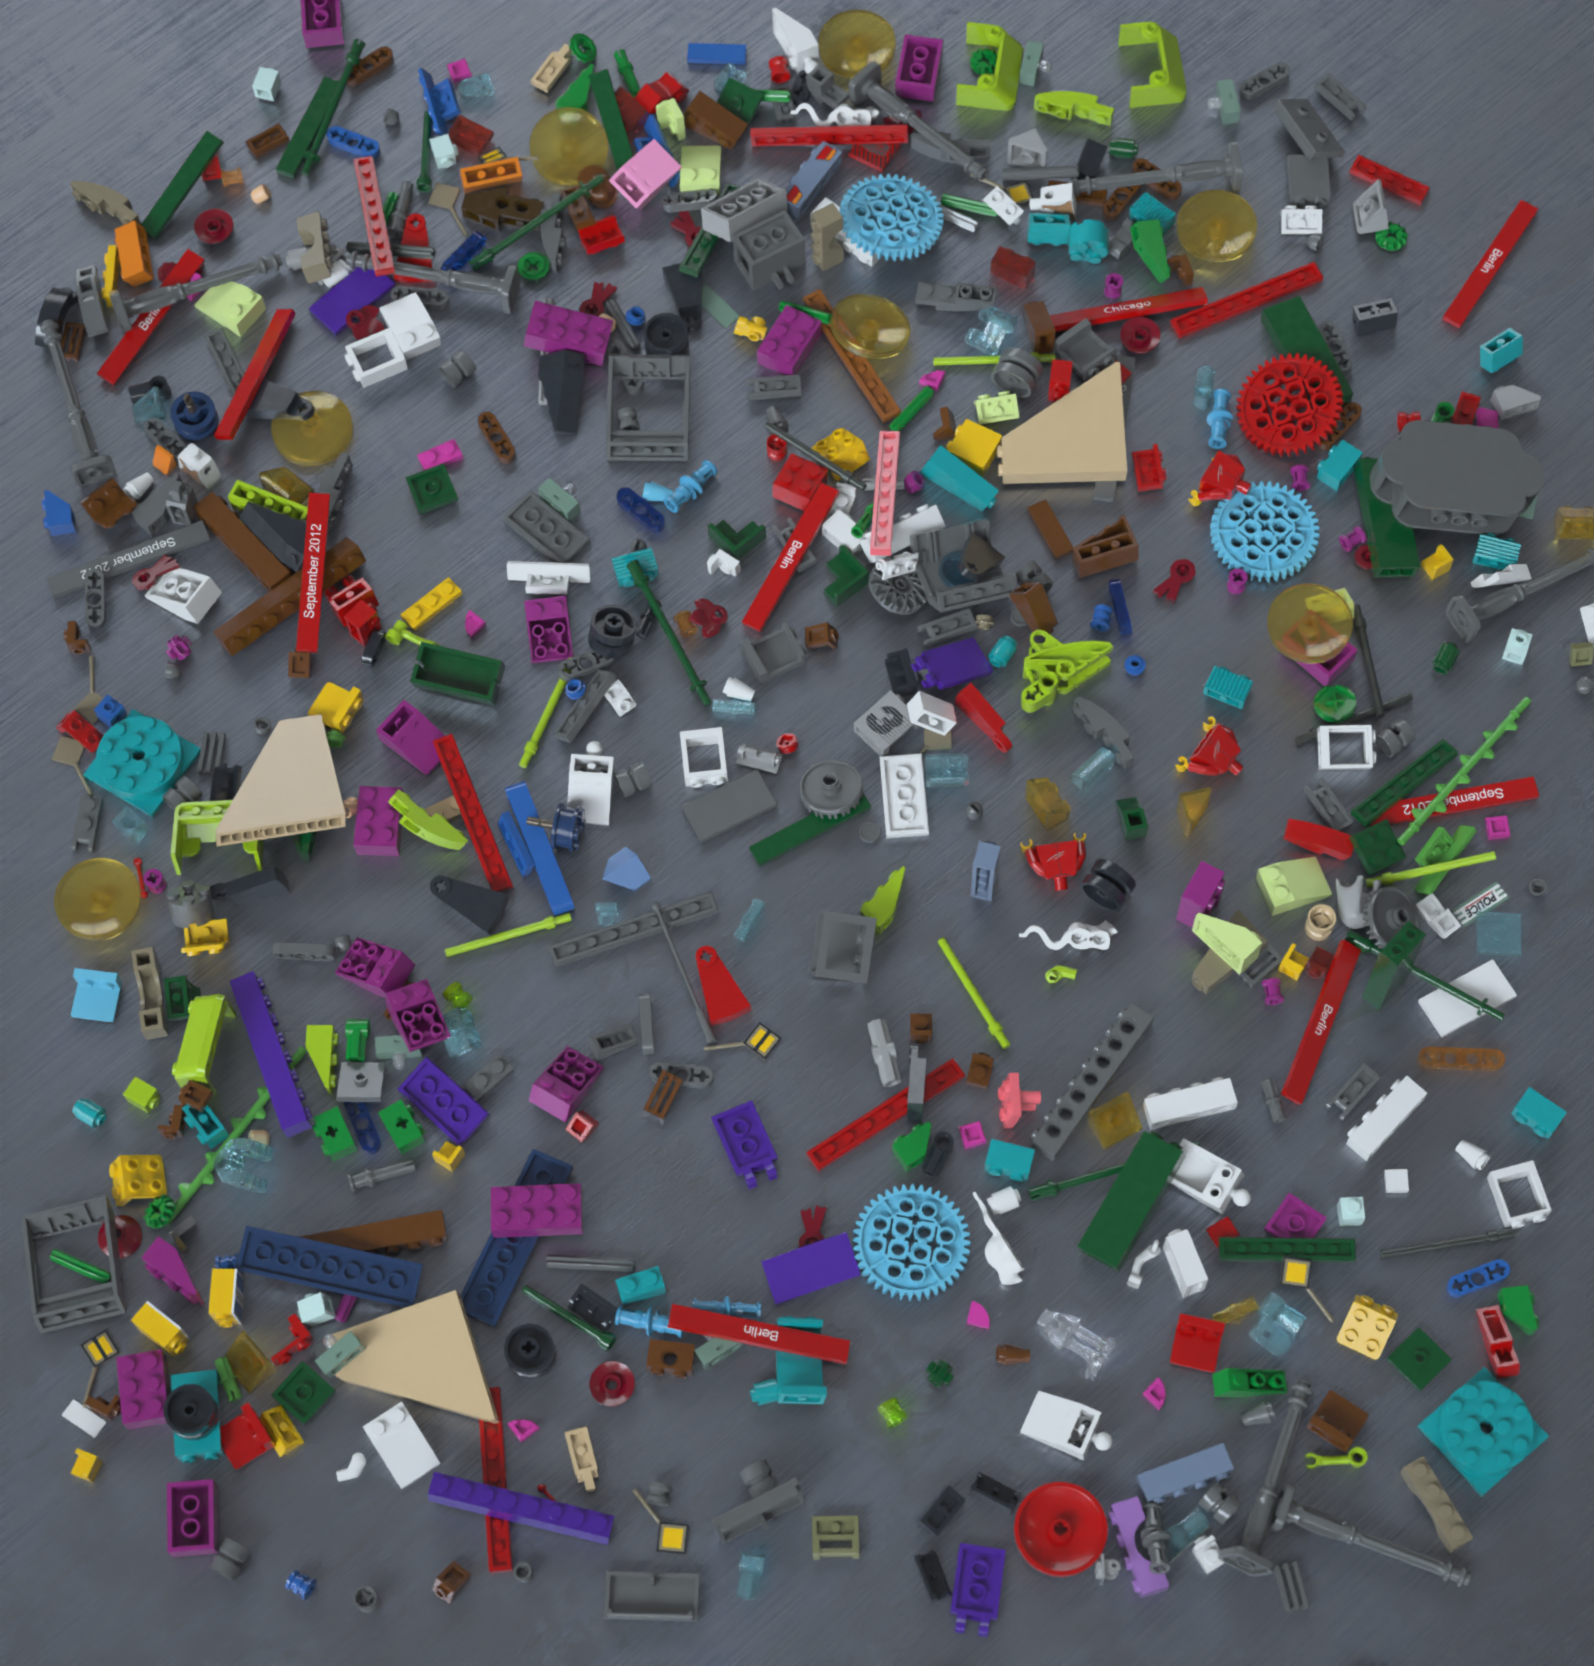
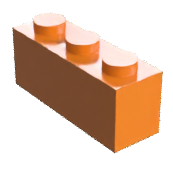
M518 157L461 168L460 178L464 193L522 182V172Z
M135 220L116 228L115 243L119 252L118 260L121 264L122 271L120 274L122 279L132 287L153 280L154 274L146 229Z

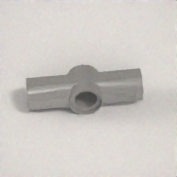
M872 1020L870 1023H867L872 1042L873 1059L875 1065L878 1066L883 1087L895 1086L901 1083V1078L896 1062L895 1046L890 1039L886 1020Z

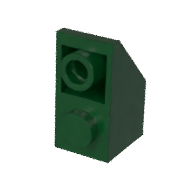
M1137 796L1116 800L1115 803L1125 841L1146 837L1148 824L1143 806Z

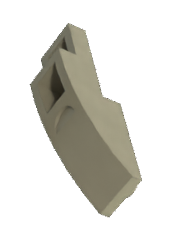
M72 181L70 183L73 190L72 195L78 201L83 200L92 211H98L102 215L107 211L111 216L120 218L124 225L134 220L141 225L138 214L132 211L129 199L121 193L91 182Z

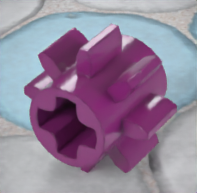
M177 634L166 643L169 649L165 652L171 659L178 658L183 660L191 653L192 650L189 646L192 643L186 636L180 637Z

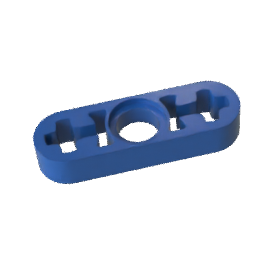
M333 126L327 130L328 142L332 146L361 157L373 155V159L380 155L379 143L374 139L339 126ZM353 139L359 141L358 144L355 146H350L348 144L349 141Z
M1497 1259L1457 1274L1448 1281L1446 1286L1447 1292L1452 1297L1460 1298L1497 1284L1508 1277L1510 1267L1506 1261ZM1496 1266L1499 1269H1504L1502 1276L1499 1273H1495L1490 1277L1492 1280L1489 1279L1488 1273L1493 1272ZM1474 1273L1482 1274L1484 1276V1283H1474L1472 1275ZM1465 1277H1467L1468 1284L1462 1286L1460 1292L1458 1289L1452 1288L1455 1281L1457 1284H1462L1466 1281Z

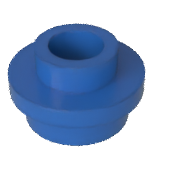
M634 306L627 310L625 318L630 324L639 326L645 321V312L640 307Z
M1132 655L1126 659L1124 667L1130 675H1140L1144 672L1146 663L1141 656ZM1137 662L1139 665L1134 667L1131 664Z
M573 679L566 685V695L570 699H579L586 692V685L578 679Z

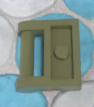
M858 1515L812 1516L813 1560H820V1557H852V1559H859ZM819 1541H852V1547L820 1548Z

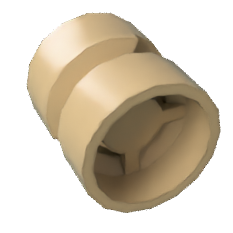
M1325 904L1312 907L1304 927L1307 936L1315 941H1323L1330 937L1336 922L1335 911Z

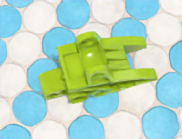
M1044 630L1034 631L1030 636V644L1032 646L1029 648V656L1024 658L1023 679H1029L1031 685L1022 692L1021 707L1025 712L1033 713L1044 705L1049 706L1055 702L1057 692L1059 694H1067L1074 690V687L1077 688L1086 680L1111 665V660L1106 655L1113 651L1112 644L1104 641H1081L1063 644ZM1041 635L1045 638V642L1042 644L1036 643L1033 638ZM1060 681H1067V687H1064V685L1060 687Z

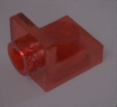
M1317 946L1307 961L1304 970L1310 977L1324 980L1334 955Z

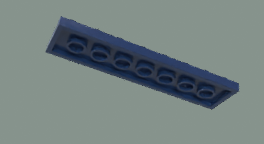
M532 1149L514 1186L566 1184L573 1166ZM491 1232L461 1293L463 1305L468 1316L496 1328L540 1236L494 1238Z
M251 1226L245 1227L236 1269L241 1272L401 1307L414 1305L423 1264Z

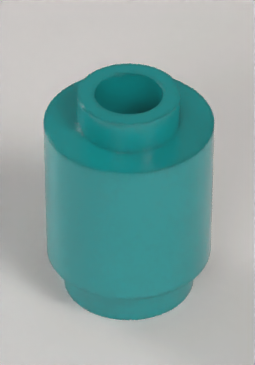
M1009 636L1000 638L988 655L990 663L998 668L1006 667L1017 650V642Z
M80 1098L72 1110L76 1118L93 1128L103 1125L107 1118L106 1109L90 1099Z
M772 1378L753 1383V1388L750 1389L752 1402H757L758 1406L778 1401L777 1380Z

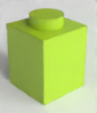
M134 1077L123 1093V1096L129 1103L148 1114L158 1106L161 1097L156 1088L137 1077Z

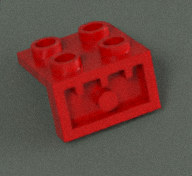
M1180 1313L1170 1363L1214 1373L1225 1323Z
M249 1402L241 1406L244 1413L220 1427L221 1447L235 1470L242 1468L276 1446Z

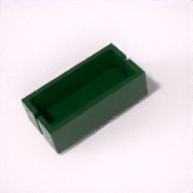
M421 642L416 658L419 664L414 665L410 679L414 687L495 706L500 689L497 683L501 684L506 667L502 660Z

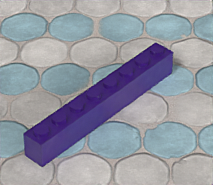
M254 971L230 980L232 991L282 1131L289 1138L312 1128L310 1120L313 1119L310 1108L308 1106L305 1107L303 1102L306 1100L303 1089L298 1088L299 1076L296 1070L290 1066L293 1060L289 1051L284 1049L283 1044H286L283 1033L281 1031L278 1032L276 1027L280 1024L276 1014L271 1013L270 1007H273L269 995H265L263 991L266 988L263 978L261 976L258 977Z
M434 1472L428 1491V1500L430 1502L606 1545L609 1543L614 1524L613 1515Z

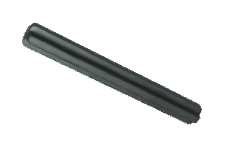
M347 242L346 250L348 253L357 251L358 254L369 253L371 255L368 242ZM390 244L392 256L435 258L436 250L433 247Z

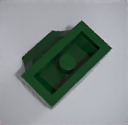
M317 831L291 835V839L296 845V851L302 861L311 862Z
M186 975L164 978L168 1021L172 1022L189 1018V1003L191 1000L194 1001L195 997L201 996L200 988L190 983Z

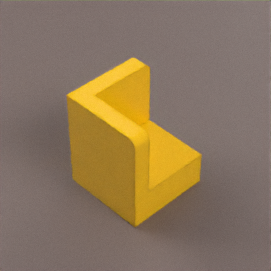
M1441 544L1437 547L1436 553L1422 560L1421 566L1431 579L1434 580L1450 571L1454 559Z
M1292 943L1280 963L1278 971L1298 981L1309 962V958L1295 951L1296 944Z
M448 1141L444 1143L439 1152L434 1150L432 1153L435 1162L451 1172H454L466 1155L463 1147L460 1145L456 1147Z
M77 1448L75 1453L78 1455L71 1474L93 1483L103 1461L98 1456Z

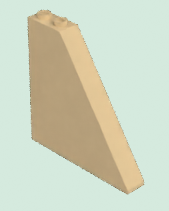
M1115 362L1001 438V446H997V458H1001V464H998V476H1002L1003 484L1126 481L1127 459L1120 362Z
M321 715L280 720L215 830L217 846L346 827V814Z
M454 1290L327 1336L329 1343H326L327 1350L349 1331L353 1332L366 1347L362 1353L335 1374L342 1381L494 1424L499 1423L463 1301L458 1291Z

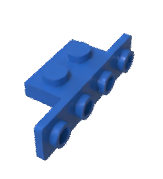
M420 68L418 69L420 75L419 82L424 89L423 96L428 102V112L434 123L433 129L438 135H449L446 121L461 113L452 81L447 78L434 85L431 74Z
M650 114L644 125L648 137L635 138L633 142L637 153L655 139L673 157L666 138L661 132L659 123L656 121L654 114ZM680 170L669 181L670 187L676 186L680 179Z

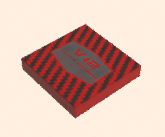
M902 143L854 144L848 153V157L883 173Z

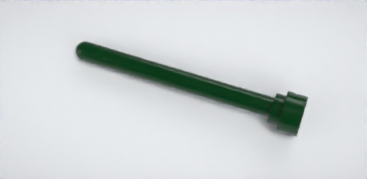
M428 110L424 112L421 175L416 180V189L422 193L430 192L432 189V180L428 176L429 139H431L432 117L429 115Z
M528 1285L522 1288V1292L595 1338L599 1347L608 1352L614 1345L617 1336L613 1333L599 1331Z

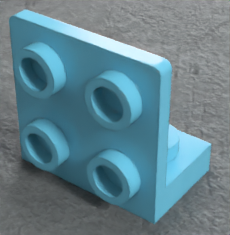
M75 968L73 977L78 984L71 1016L80 1019L114 1022L123 983L118 973Z

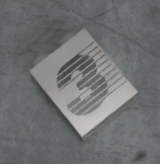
M889 691L854 722V732L878 755L887 756L889 754V747L912 726L916 729L920 726L911 723L908 707L905 705L903 698Z

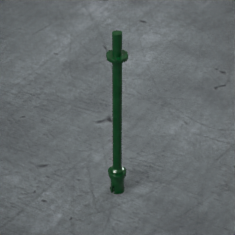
M354 39L350 52L346 54L347 64L311 151H305L303 154L307 158L301 172L304 176H309L314 162H320L321 157L318 155L319 149L354 65H358L361 61L360 56L366 45L362 40L358 43L359 39Z
M599 174L585 185L580 181L581 187L491 249H482L483 252L468 261V263L472 266L474 272L488 262L492 263L496 254L584 194L590 197L589 191L605 180Z
M638 560L629 562L626 567L634 579L635 587L642 589L693 684L690 687V691H697L705 707L711 705L712 701L704 688L707 685V681H700L648 585L650 578L644 574Z
M1352 929L1348 931V936L1344 940L1361 949V952L1364 954L1372 952L1379 956L1382 948L1379 949L1377 945H1374L1373 939L1366 938ZM1414 965L1412 966L1411 974L1477 1008L1478 1016L1484 1012L1499 1021L1503 1020L1505 1013L1488 1005V998L1480 1001Z
M1199 1141L1192 1142L1201 1147ZM1126 1162L1060 1182L1047 1180L1045 1184L1028 1188L1030 1199L1033 1202L1048 1196L1053 1198L1061 1190L1118 1174Z

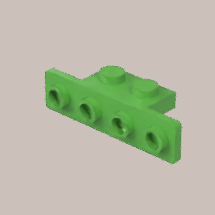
M1460 825L1451 837L1445 828L1438 827L1415 858L1416 862L1420 867L1458 859L1477 832L1476 828ZM1449 870L1424 875L1415 887L1416 892L1431 895Z

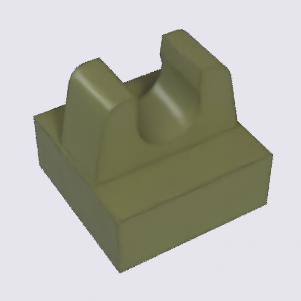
M1592 642L1570 644L1569 663L1571 666L1592 665L1594 650Z

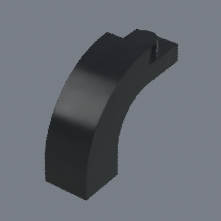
M55 287L50 290L38 316L35 345L49 348L44 343L45 334L40 331L42 322L45 320H54L59 325L57 332L62 335L66 314L79 301L76 291H73L71 288L59 289Z

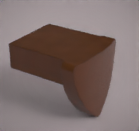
M947 406L939 408L943 426L933 433L934 440L955 438L956 425L954 414Z

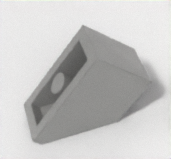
M1515 385L1496 388L1490 401L1494 410L1498 411V418L1501 421L1538 409L1541 397Z

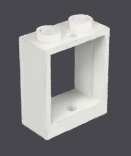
M390 328L345 346L347 354L344 355L348 366H353V376L356 382H361L363 388L408 370L406 360ZM387 344L394 359L363 372L356 356Z
M1372 725L1319 726L1317 728L1319 771L1369 770L1373 768V764H1376V752L1372 751V743H1375L1376 735L1375 730H1372ZM1329 733H1363L1364 763L1330 764Z
M722 727L681 731L680 739L685 785L697 788L704 784L721 785L724 782H728ZM718 744L721 769L690 773L687 747Z
M1533 1160L1489 1173L1487 1180L1504 1228L1512 1226V1229L1523 1227L1526 1222L1533 1221L1534 1223H1539L1547 1219L1546 1217L1552 1210ZM1527 1176L1539 1210L1510 1217L1499 1184Z
M1181 1229L1168 1233L1169 1236L1166 1237L1163 1250L1182 1297L1185 1298L1204 1291L1208 1277L1188 1229L1181 1231Z

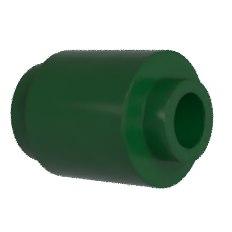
M1111 139L1109 155H1114V158L1133 159L1134 156L1138 155L1139 144H1135V139Z
M1452 642L1440 644L1432 661L1433 670L1446 675L1453 669L1460 654L1457 645Z

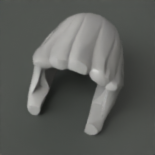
M1363 875L1357 876L1355 883L1350 884L1338 878L1336 879L1338 914L1341 921L1347 927L1352 929L1366 927L1363 926L1366 923L1363 917L1367 916V912H1362L1365 909L1363 905L1369 903L1365 900L1369 897V894L1381 889L1380 880H1375L1373 891L1366 894L1362 890Z

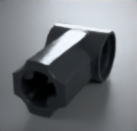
M160 375L154 376L149 382L132 385L128 388L133 404L153 399L165 401L172 394L166 378Z
M948 1132L936 1134L934 1142L920 1168L921 1171L932 1177H939L949 1154H951L954 1148L951 1134ZM945 1139L949 1141L950 1145L947 1148H940L938 1142Z

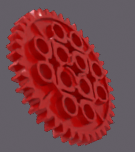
M1288 353L1287 359H1285L1280 354L1278 361L1275 357H1272V363L1265 360V367L1257 365L1259 371L1252 370L1253 377L1246 376L1248 384H1241L1244 390H1239L1238 393L1241 397L1236 398L1238 404H1240L1236 406L1238 411L1236 416L1240 419L1238 424L1242 426V432L1246 433V439H1250L1252 445L1256 444L1258 450L1263 448L1264 453H1268L1271 450L1272 456L1278 451L1280 457H1283L1285 452L1288 457H1291L1292 452L1299 456L1300 450L1307 454L1308 447L1315 450L1314 444L1316 443L1321 446V439L1328 440L1326 434L1334 433L1331 427H1338L1335 420H1341V416L1338 413L1343 412V408L1340 406L1344 404L1343 399H1341L1343 393L1339 391L1342 388L1340 383H1338L1337 377H1333V371H1329L1328 365L1323 366L1321 360L1316 362L1315 357H1312L1308 361L1306 354L1301 359L1299 353L1295 355V358H1292L1291 353ZM1295 372L1292 377H1286L1288 373ZM1275 379L1273 384L1267 385L1269 380ZM1314 383H1320L1317 388H1311ZM1305 385L1309 395H1311V403L1314 410H1312L1309 400H1307L1308 395L1305 390ZM1295 390H1301L1299 394L1292 395ZM1281 397L1280 401L1273 402L1274 398ZM1322 400L1326 401L1323 406L1317 405ZM1267 403H1268L1270 409H1272V414H1271V415H1272L1273 421H1272L1270 415H1268L1269 409H1268ZM1255 405H1262L1258 410H1253ZM1307 408L1305 412L1298 413L1299 409ZM1287 415L1286 419L1278 420L1280 416ZM1295 420H1297L1298 425L1294 426L1293 422ZM1268 422L1265 427H1259L1261 423ZM1313 426L1311 430L1304 431L1305 427ZM1293 433L1292 437L1284 438L1286 434Z

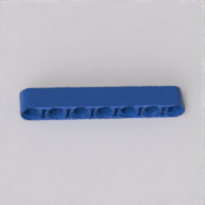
M525 781L505 787L506 795L535 864V869L554 916L575 909L544 828L526 824L527 817L539 818V815Z

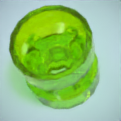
M459 981L450 984L442 994L446 1001H451L452 1007L457 1012L465 1009L473 999L469 992L463 990V986Z
M897 1397L885 1401L877 1408L880 1415L885 1416V1423L889 1429L898 1426L908 1418L905 1410H901L899 1407L900 1402Z

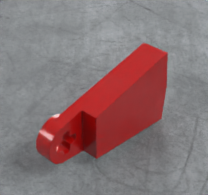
M415 213L407 217L401 245L430 247L424 216ZM415 221H418V222H419V224L417 225V227H414V226H413V224L415 223ZM397 258V262L433 268L432 259ZM393 274L395 282H435L425 279Z
M969 683L956 696L955 705L992 739L995 746L1001 752L1007 753L1013 745L1002 732L1006 724L1005 721L976 687Z
M711 946L700 947L695 954L710 1025L715 1026L729 1022L750 1012L751 1005L723 964L716 950ZM704 953L712 955L709 962H706L705 959L701 960Z

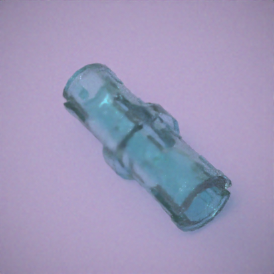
M713 699V713H730L732 716L736 714L755 715V702L737 701V699H732V701Z
M756 898L752 900L746 914L742 915V921L733 934L736 939L746 942L753 926L757 925V919L766 906L763 901Z

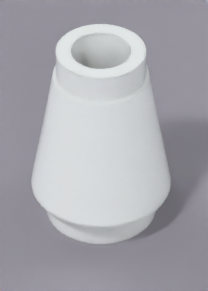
M339 259L333 263L331 277L322 281L329 288H332L349 275L351 268L342 259Z
M146 472L127 482L123 491L134 500L140 499L154 482V479Z
M729 677L723 693L727 694V697L751 702L755 690L737 678Z
M1464 1140L1455 1149L1474 1169L1482 1170L1491 1157L1487 1154V1150Z

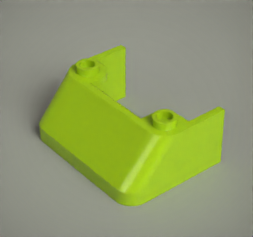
M1152 21L1120 24L1118 46L1157 42L1162 70L1151 73L1149 78L1150 85L1131 86L1129 108L1179 103L1186 98L1187 88L1178 40L1175 35Z
M967 22L966 44L999 47L995 75H981L977 86L957 84L956 105L1003 111L1013 109L1017 97L1023 46L1001 26Z
M233 800L184 802L175 808L171 857L177 875H181L183 857L195 856L200 851L201 843L216 842L215 830ZM264 839L243 842V849L247 853L254 854L258 871L263 870Z
M222 994L198 996L189 1003L188 1013L190 1015L178 1060L174 1062L172 1067V1075H175V1080L180 1088L186 1085L189 1080H192L212 1090L213 1095L216 1096L217 1091L209 1079L224 1017L236 1018L237 1015L228 996Z

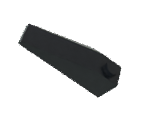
M562 350L539 357L538 377L544 388L543 394L547 398L549 414L556 433L573 436L576 434L584 372V353Z
M251 501L247 502L239 518L281 562L295 572L303 568L307 521L291 518L286 513L274 512L271 508Z

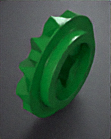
M582 33L572 36L568 47L572 50L571 55H575L577 61L581 60L583 63L593 61L596 58L597 49L591 38Z
M986 47L981 50L979 48L977 52L972 53L970 65L974 72L980 75L995 73L998 56L995 49L989 50ZM983 57H984L986 60L989 59V65H988V63H986L985 61L982 62V58H983Z
M1390 221L1388 223L1389 229L1376 231V241L1385 250H1399L1407 242L1408 234L1406 229L1401 227L1399 223L1394 224ZM1389 232L1391 234L1395 233V238H1393L1392 236L1388 237Z
M527 253L518 261L519 273L521 277L526 278L528 281L535 280L537 282L539 278H544L545 274L549 272V261L541 253ZM530 265H537V270H530Z
M164 1194L161 1197H155L153 1203L149 1202V1208L144 1210L146 1215L143 1219L150 1228L157 1229L163 1227L170 1221L175 1212V1201L170 1196L168 1197Z

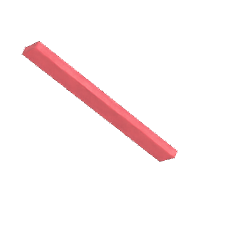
M880 431L870 555L891 556L900 431Z

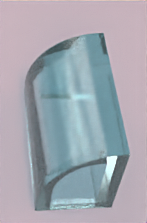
M1100 747L1069 776V779L1085 792L1114 766L1116 755L1110 750Z

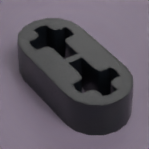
M805 70L797 74L791 92L793 103L797 106L807 103L811 95L807 82L805 85L802 82L808 75ZM803 91V95L800 98H798L797 96H799L800 92Z
M378 629L373 631L362 655V665L374 667L385 644L386 632Z

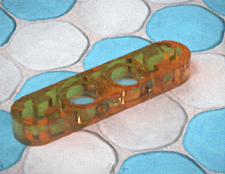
M1428 1046L1420 1050L1417 1061L1421 1067L1426 1069L1498 1071L1505 1063V1055L1497 1049ZM1426 1053H1429L1430 1057L1435 1058H1432L1430 1062H1427L1426 1058L1423 1057ZM1438 1053L1441 1054V1055H1440V1058H1439L1440 1063H1437V1061H1438V1058H1437ZM1447 1053L1453 1054L1456 1057V1062L1452 1064L1447 1063L1444 1060V1055ZM1469 1054L1477 1056L1478 1063L1474 1065L1468 1063L1466 1056ZM1483 1055H1485L1484 1059L1486 1060L1484 1065H1482ZM1492 1056H1496V1060H1500L1496 1065L1490 1060Z

